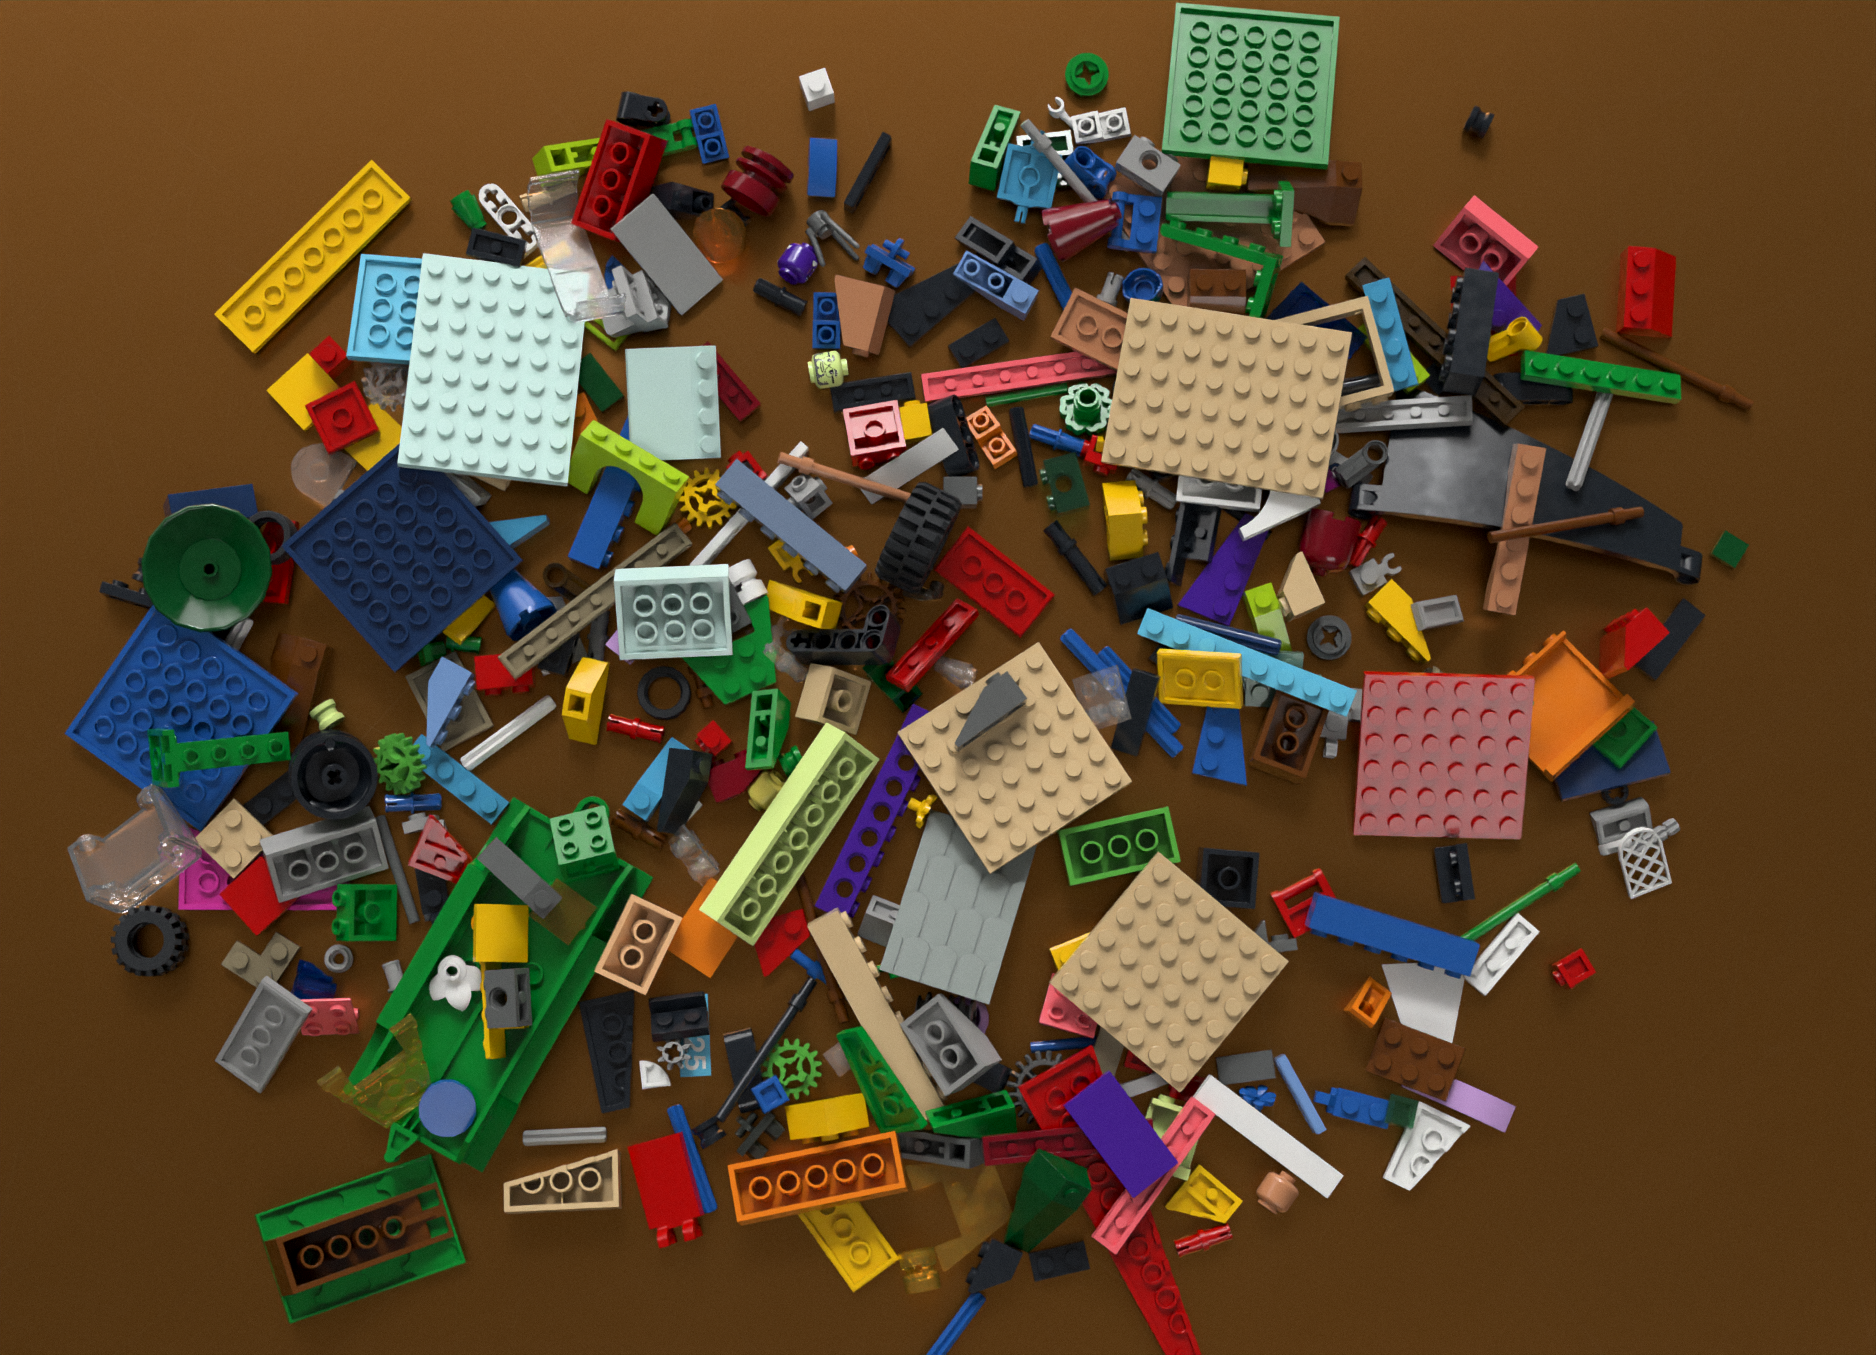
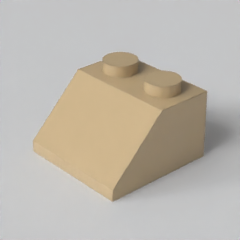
M1303 552L1297 553L1289 562L1276 596L1282 615L1286 618L1287 622L1313 612L1325 603Z
M810 663L795 717L824 726L827 722L843 732L856 735L871 681L834 667Z

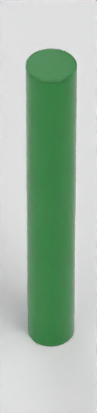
M1067 382L985 396L987 407L1065 394L1068 393Z

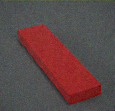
M956 598L885 675L887 681L909 692L979 616L978 610Z

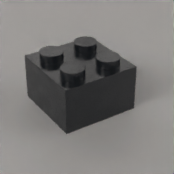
M1199 847L1196 884L1225 907L1255 909L1260 853Z

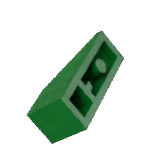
M994 105L971 159L968 184L995 191L1002 174L1008 143H1012L1021 111Z
M779 689L752 691L745 766L747 771L769 769L775 766L789 729L791 702Z
M1007 1090L925 1111V1115L934 1133L981 1139V1136L1017 1132L1015 1106Z

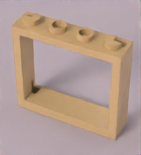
M1368 296L1275 320L1315 326L1362 313L1382 386L1342 396L1339 410L1345 408V412L1362 408L1361 404L1372 401V405H1378L1381 402L1389 401L1388 397L1394 393Z

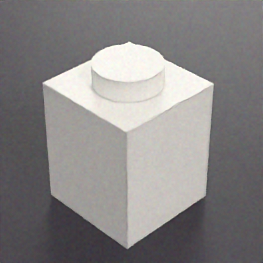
M825 68L799 76L800 87L809 111L835 102L834 91Z

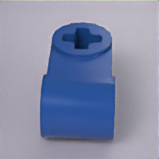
M1085 146L1077 147L1064 160L1095 198L1105 197L1108 191V184L1117 176V172L1111 164L1102 160Z

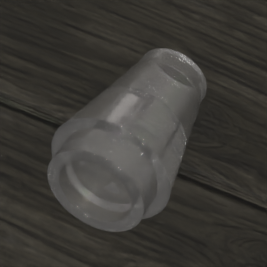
M944 656L938 659L934 669L959 689H966L971 686L978 674V670L973 668V664Z

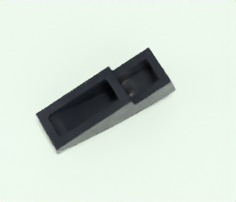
M972 216L969 217L955 236V239L973 254L1028 285L1032 283L1042 269L1037 258L1017 247L1014 241Z

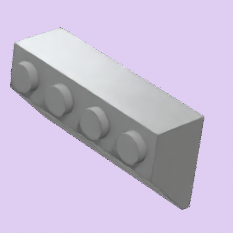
M370 806L364 807L355 815L347 818L325 819L259 840L279 903L389 868L377 822Z

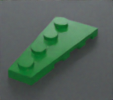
M863 1026L839 1032L836 1035L880 1133L892 1131L902 1133L920 1130L928 1125Z

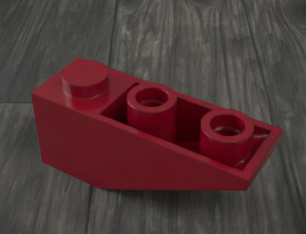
M747 749L735 753V759L725 763L723 759L711 763L708 784L717 804L744 794L752 781L761 771H764V769L748 771L745 769Z

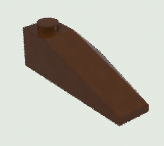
M1332 160L1328 161L1327 170L1270 164H1247L1248 175L1246 182L1248 193L1273 194L1274 190H1278V181H1289L1295 191V212L1318 218L1319 222L1324 224L1354 225L1363 189L1362 163Z

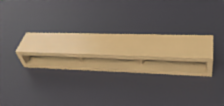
M837 907L809 922L807 927L861 1026H863L925 1120H927L925 1111L945 1106L944 1101L948 1100V1098L944 1095L939 1085L935 1086L931 1079L932 1074L925 1063L922 1062L913 1044L900 1026L905 1021V1018L900 1010L894 1011L890 1003L894 1001L892 994L887 986L881 987L877 980V977L881 975L873 961L868 963L863 953L867 949L860 936L855 938L850 928L853 926L849 915L846 911L841 913Z

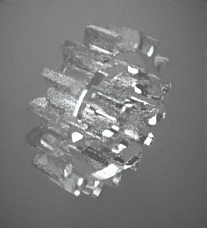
M370 362L372 368H364L363 371L366 377L362 378L361 382L365 387L363 389L366 397H369L371 404L375 405L378 403L381 410L390 405L391 410L395 411L396 405L399 404L404 409L409 365ZM378 376V377H379V380L376 382V387H375V380H376V377Z

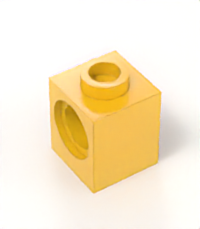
M1211 156L1208 162L1205 189L1238 193L1241 185H1246L1248 169L1243 168L1244 160Z
M920 400L905 402L904 407H899L906 444L922 442L932 435L927 403L921 404Z

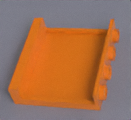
M1564 630L1558 636L1554 633L1543 643L1544 648L1538 654L1532 652L1522 662L1524 666L1517 673L1512 670L1507 674L1529 675L1535 678L1533 698L1535 703L1532 710L1528 759L1550 782L1557 778L1631 711L1635 704V700L1629 694L1624 696L1566 639V632Z

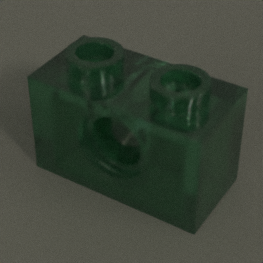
M1073 452L1043 460V468L1039 469V475L1042 485H1048L1050 495L1046 496L1050 512L1055 511L1058 518L1089 509L1090 502L1076 453ZM1065 479L1070 483L1071 489L1067 492H1061L1056 488V482Z

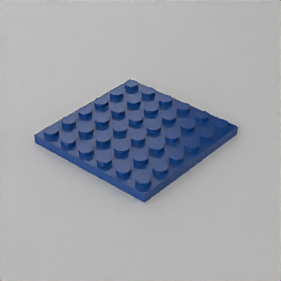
M152 605L65 734L199 831H202L210 823L249 765L180 772L179 787L152 786L147 730L157 728L174 729L177 743L268 734L273 732L298 693L212 631L200 633L176 626Z

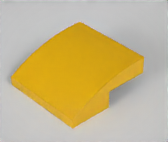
M474 904L473 962H528V905Z

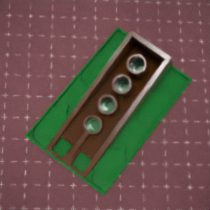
M431 1154L254 1215L289 1324L466 1263Z

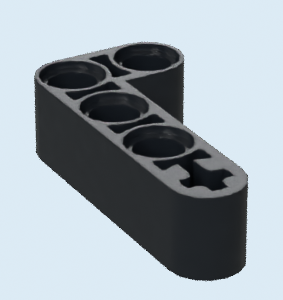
M876 605L868 612L863 629L795 630L788 636L786 646L799 662L805 665H810V663L819 665H884L895 654L901 624L888 607Z

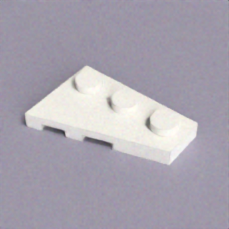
M1417 1101L1382 1178L1410 1191L1433 1167V1164L1452 1147L1453 1143L1462 1133L1468 1130L1470 1125Z

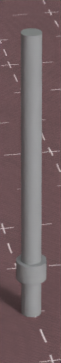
M1029 119L1025 120L1020 126L1034 142L1032 145L1035 149L1047 157L1084 203L1097 201L1051 146L1052 142L1046 134L1042 135ZM1122 231V239L1129 240L1128 236Z

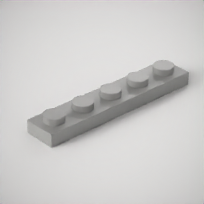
M1472 395L1389 400L1378 405H1372L1371 401L1361 404L1362 408L1355 411L1345 412V408L1340 409L1335 429L1337 433L1473 425Z

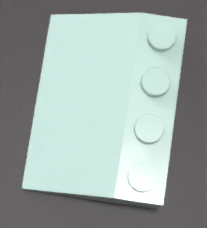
M716 346L625 349L630 442L660 460L721 458Z
M728 564L615 569L614 589L620 660L733 655Z

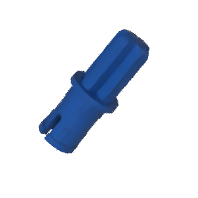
M1033 424L1029 433L1031 439L1052 445V450L1057 448L1080 456L1085 439L1062 432V429H1059V432L1037 424Z
M411 792L407 795L386 794L385 803L397 804H386L385 812L411 811V814H414L415 811L440 810L442 807V797L439 793L414 794V792Z

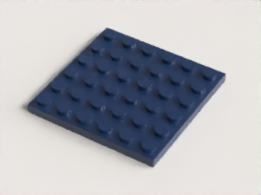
M400 443L281 545L395 673L523 562L518 554L444 472L398 467Z

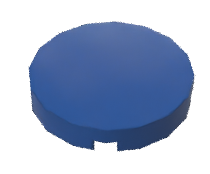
M453 1079L439 1080L431 1084L419 1101V1117L423 1126L432 1134L441 1137H454L465 1132L472 1124L476 1115V1100L472 1091L467 1086Z

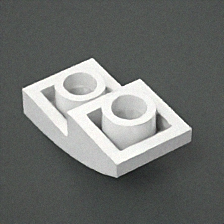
M1125 107L1102 113L1093 111L1071 116L1076 144L1103 142L1131 136Z

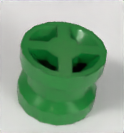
M796 745L791 747L789 752L785 754L779 753L778 760L787 778H789L802 759Z

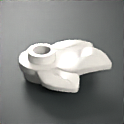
M449 955L444 957L438 965V974L430 981L429 991L432 999L435 1001L446 997L452 1007L464 1011L470 1003L471 991H481V970L475 966L466 965L464 960L458 956ZM454 966L457 968V973L451 975L447 972V968Z

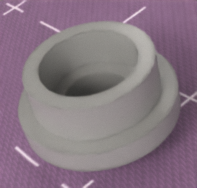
M334 945L325 954V965L332 972H345L352 966L353 954L344 945ZM339 953L344 956V961L341 964L335 962V956Z

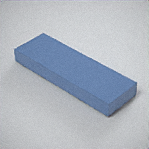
M1280 1054L1273 1058V1062L1312 1133L1320 1134L1327 1130L1286 1055Z

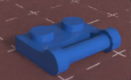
M1121 191L1113 192L1112 202L1118 204L1122 218L1118 219L1119 226L1111 230V237L1108 238L1107 247L1116 250L1156 254L1162 197L1128 194ZM1125 204L1133 205L1129 240L1122 239Z

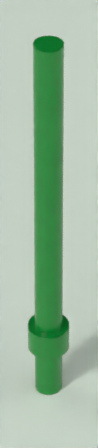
M1573 863L1558 874L1554 872L1545 878L1544 883L1460 937L1475 941L1549 892L1553 891L1555 893L1564 887L1563 883L1581 872L1580 868L1576 863Z

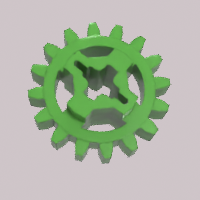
M404 733L384 736V739L378 741L379 747L373 749L377 755L374 758L378 767L377 773L381 775L379 783L386 782V790L393 789L396 795L400 793L406 794L421 786L420 781L425 779V775L421 771L427 769V766L421 762L425 755L418 753L420 745H413V738L411 736L405 738Z
M787 1038L784 1039L783 1047L778 1043L774 1047L776 1051L774 1053L771 1052L768 1056L770 1058L769 1061H765L763 1066L767 1067V1071L763 1072L761 1076L769 1078L774 1076L773 1064L777 1065L781 1074L778 1080L788 1097L790 1093H793L797 1100L801 1091L806 1095L810 1094L809 1085L813 1087L818 1086L813 1079L814 1077L822 1076L821 1072L816 1071V1067L822 1065V1061L814 1060L818 1052L813 1051L810 1053L808 1051L810 1043H806L801 1047L800 1039L796 1038L794 1045H790ZM786 1050H797L794 1057L785 1058L780 1055V1053ZM799 1057L800 1060L796 1067L799 1074H792L784 1080L787 1068L784 1067L785 1064H791ZM805 1057L810 1062V1075L804 1071L803 1061ZM794 1080L804 1083L797 1088L786 1087L790 1081Z

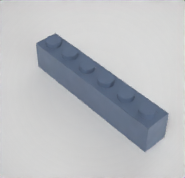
M738 459L733 462L715 484L717 490H719L717 493L719 498L728 505L732 502L741 508L738 513L750 523L755 520L762 525L760 531L771 540L776 537L784 543L781 548L793 558L798 555L806 561L803 566L815 576L818 573L823 575L827 579L825 584L834 592L838 593L841 590L846 594L866 571L867 565Z

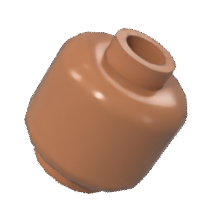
M1281 1171L1279 1175L1269 1172L1256 1190V1194L1259 1197L1257 1202L1275 1215L1278 1211L1281 1213L1287 1212L1299 1194L1298 1189L1293 1185L1296 1180L1284 1171Z

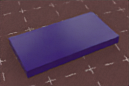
M1109 1070L1063 1105L1132 1198L1136 1197L1178 1164V1161Z

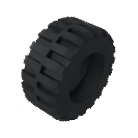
M919 482L905 503L881 552L875 568L878 578L910 594L919 593L932 571L961 510L962 503L959 498L927 482Z

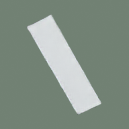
M942 428L864 479L897 489L959 449L944 428ZM861 489L871 504L884 497Z

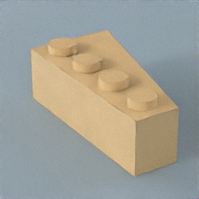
M616 1149L605 1154L589 1157L575 1163L504 1183V1212L507 1214L622 1209L621 1152Z

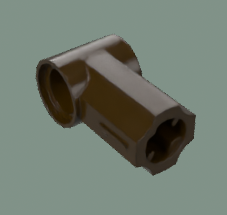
M551 563L544 568L543 579L546 585L569 601H572L590 587L588 583L570 572L560 563ZM555 569L561 570L564 573V577L559 583H552L548 579L550 572Z

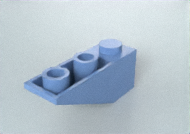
M967 250L953 273L955 277L992 303L1023 321L1038 297L1039 290Z
M444 657L440 659L428 681L426 745L434 749L437 744L441 745L448 734V730H446L450 720H456L462 709V706L459 705L464 695H470L476 684V681L473 680L476 676L475 674Z

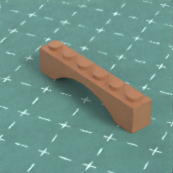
M1513 444L1501 530L1532 525L1546 448ZM1530 537L1498 542L1487 583L1483 610L1516 615Z

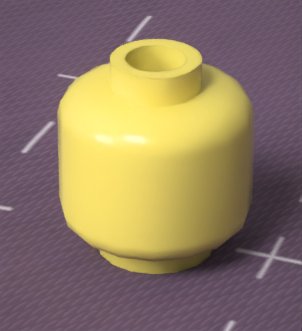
M768 770L761 771L747 787V792L750 796L748 802L758 811H761V809L767 810L787 780L776 770L771 772Z

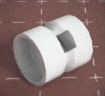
M750 559L743 560L729 567V578L743 606L768 595L762 580L755 578L757 571Z

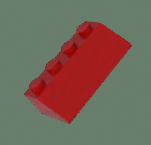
M606 118L571 224L620 242L610 229L649 197L668 141Z
M1647 607L1640 611L1635 608L1631 612H1627L1617 619L1615 618L1603 629L1606 634L1600 638L1599 672L1607 679H1610L1628 671L1670 632Z

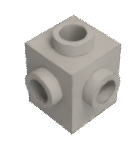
M802 473L784 488L790 496L788 501L811 520L832 504V501L824 492L828 488L818 476L813 479L810 475Z

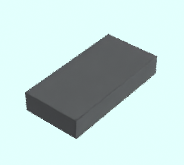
M1272 1050L1215 1057L1218 1081L1223 1085L1276 1078Z

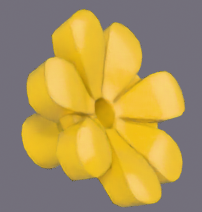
M929 794L927 799L922 802L911 798L907 808L916 812L917 819L915 822H917L916 826L919 829L925 823L931 805L937 799L936 795Z

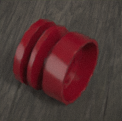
M749 145L744 146L741 151L743 157L736 159V165L743 173L730 170L721 184V189L747 209L759 215L770 217L779 203V198L771 190L781 193L787 190L785 183H791L794 174L773 155Z

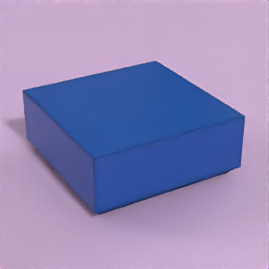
M776 1075L750 1089L763 1114L789 1101Z

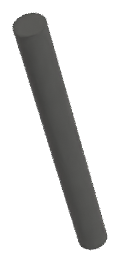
M386 816L375 817L409 924L419 922L420 919Z

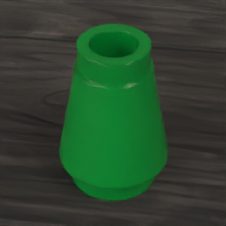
M466 190L450 200L453 206L451 209L471 231L472 228L482 229L487 225L475 194L471 195L470 191Z

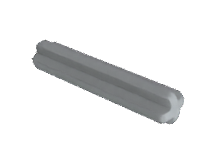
M605 1127L526 1130L523 1132V1144L525 1146L604 1143L607 1140V1130Z

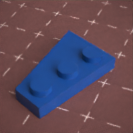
M1206 707L1191 774L1247 786L1239 709Z

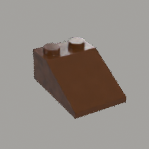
M1190 269L1187 276V307L1245 316L1246 270Z
M1276 690L1247 765L1299 785L1306 778L1329 710Z

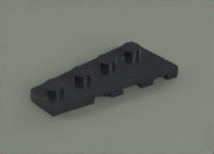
M958 264L894 295L887 323L909 348L977 292L953 275Z

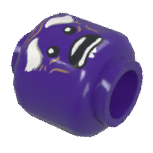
M807 243L790 244L777 261L779 275L793 285L805 283L818 266V259L815 256L814 248Z

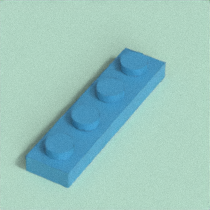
M1385 278L1362 285L1365 296L1369 298L1394 392L1419 385L1391 279Z
M421 734L413 745L419 744L418 753L425 755L421 762L427 766V769L423 771L493 825L510 802L437 745L435 749L426 745L427 737Z

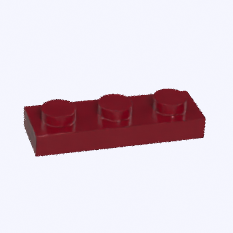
M707 341V342H706L705 344H703L702 346H712V345ZM716 351L718 397L741 423L757 410L761 403Z

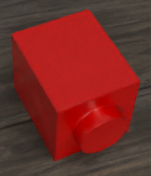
M330 335L309 353L333 380L354 362L353 360H348L347 353Z

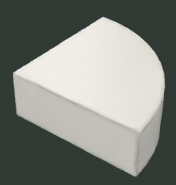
M1631 838L1625 843V847H1631L1633 844ZM1621 839L1599 845L1600 855L1605 856L1618 852Z
M639 1061L642 1089L671 1086L670 1078L661 1066L651 1061Z

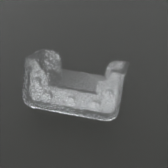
M153 784L142 789L137 795L136 801L141 810L107 836L101 838L86 834L79 837L76 842L67 848L87 902L115 913L127 912L138 906L202 856L199 842L164 790Z

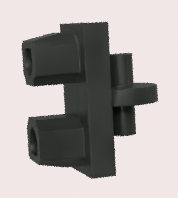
M753 1111L746 1119L740 1115L735 1119L741 1125L734 1133L741 1139L747 1131L751 1133L736 1151L742 1157L746 1154L753 1160L761 1159L768 1149L757 1141L758 1137L764 1132L772 1140L776 1141L785 1130L779 1121L775 1119L776 1114L772 1111H769L756 1127L753 1126V1123L759 1116Z

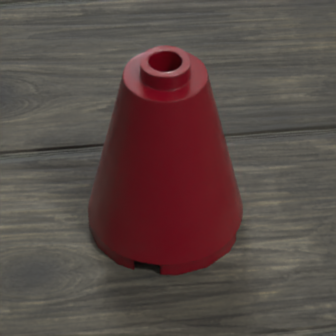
M1110 199L1042 210L1044 226L1050 224L1048 226L1050 234H1047L1049 241L1061 262L1070 259L1119 226L1118 219L1122 218L1118 204H1112Z

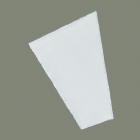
M1418 963L1383 964L1382 967L1401 1024L1452 1043L1464 984L1463 975H1461L1460 979L1444 974L1445 969L1435 966L1434 971L1417 966Z

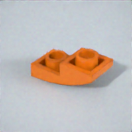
M987 405L967 417L971 435L994 470L1018 456L1016 449L1002 431L1001 425Z

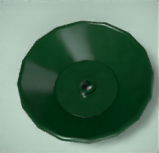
M214 503L187 506L164 518L149 536L141 560L143 586L155 609L176 626L200 633L227 630L248 619L265 599L272 577L270 548L259 528L239 511ZM209 564H213L215 571L213 574L208 575L206 567Z

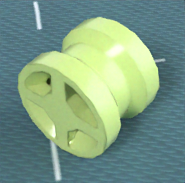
M333 699L321 703L309 713L311 718L319 723V730L333 729L345 719L343 713L338 712L335 708L336 703Z

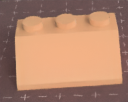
M631 894L594 972L646 995L682 917Z

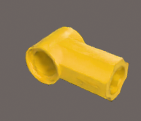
M1526 317L1516 318L1508 325L1507 330L1490 337L1487 359L1490 362H1495L1518 351L1522 353L1525 350L1535 351L1542 343V336Z

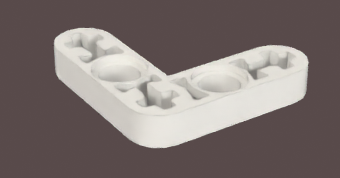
M495 184L483 186L479 192V200L485 210L508 236L523 239L517 231L520 226L527 235L533 233L531 236L533 242L527 244L524 255L525 259L539 246L540 236L537 230L499 186ZM487 193H498L496 198L502 205L499 209L491 200L486 202L488 199ZM507 211H513L517 214V220L511 225L502 222V216Z

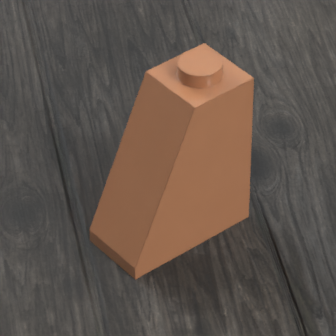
M836 275L835 288L843 345L853 348L852 354L867 358L869 353L879 355L895 290Z

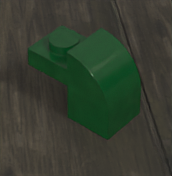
M892 659L884 665H865L862 669L867 674V677L902 713L923 694L916 684L909 692H906L887 681L885 675L896 664Z

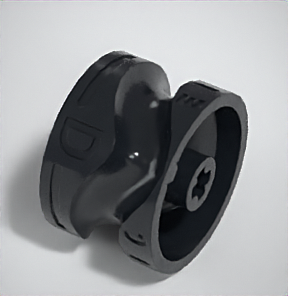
M327 729L310 734L296 746L288 764L289 783L295 797L308 812L324 819L336 820L355 815L370 802L377 787L378 773L373 756L357 737L341 730ZM330 770L336 771L334 778L329 777L328 773Z

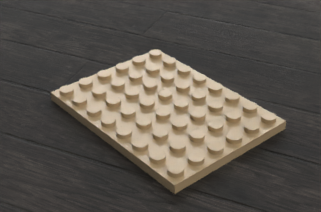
M1130 298L1101 462L1323 499L1352 332Z

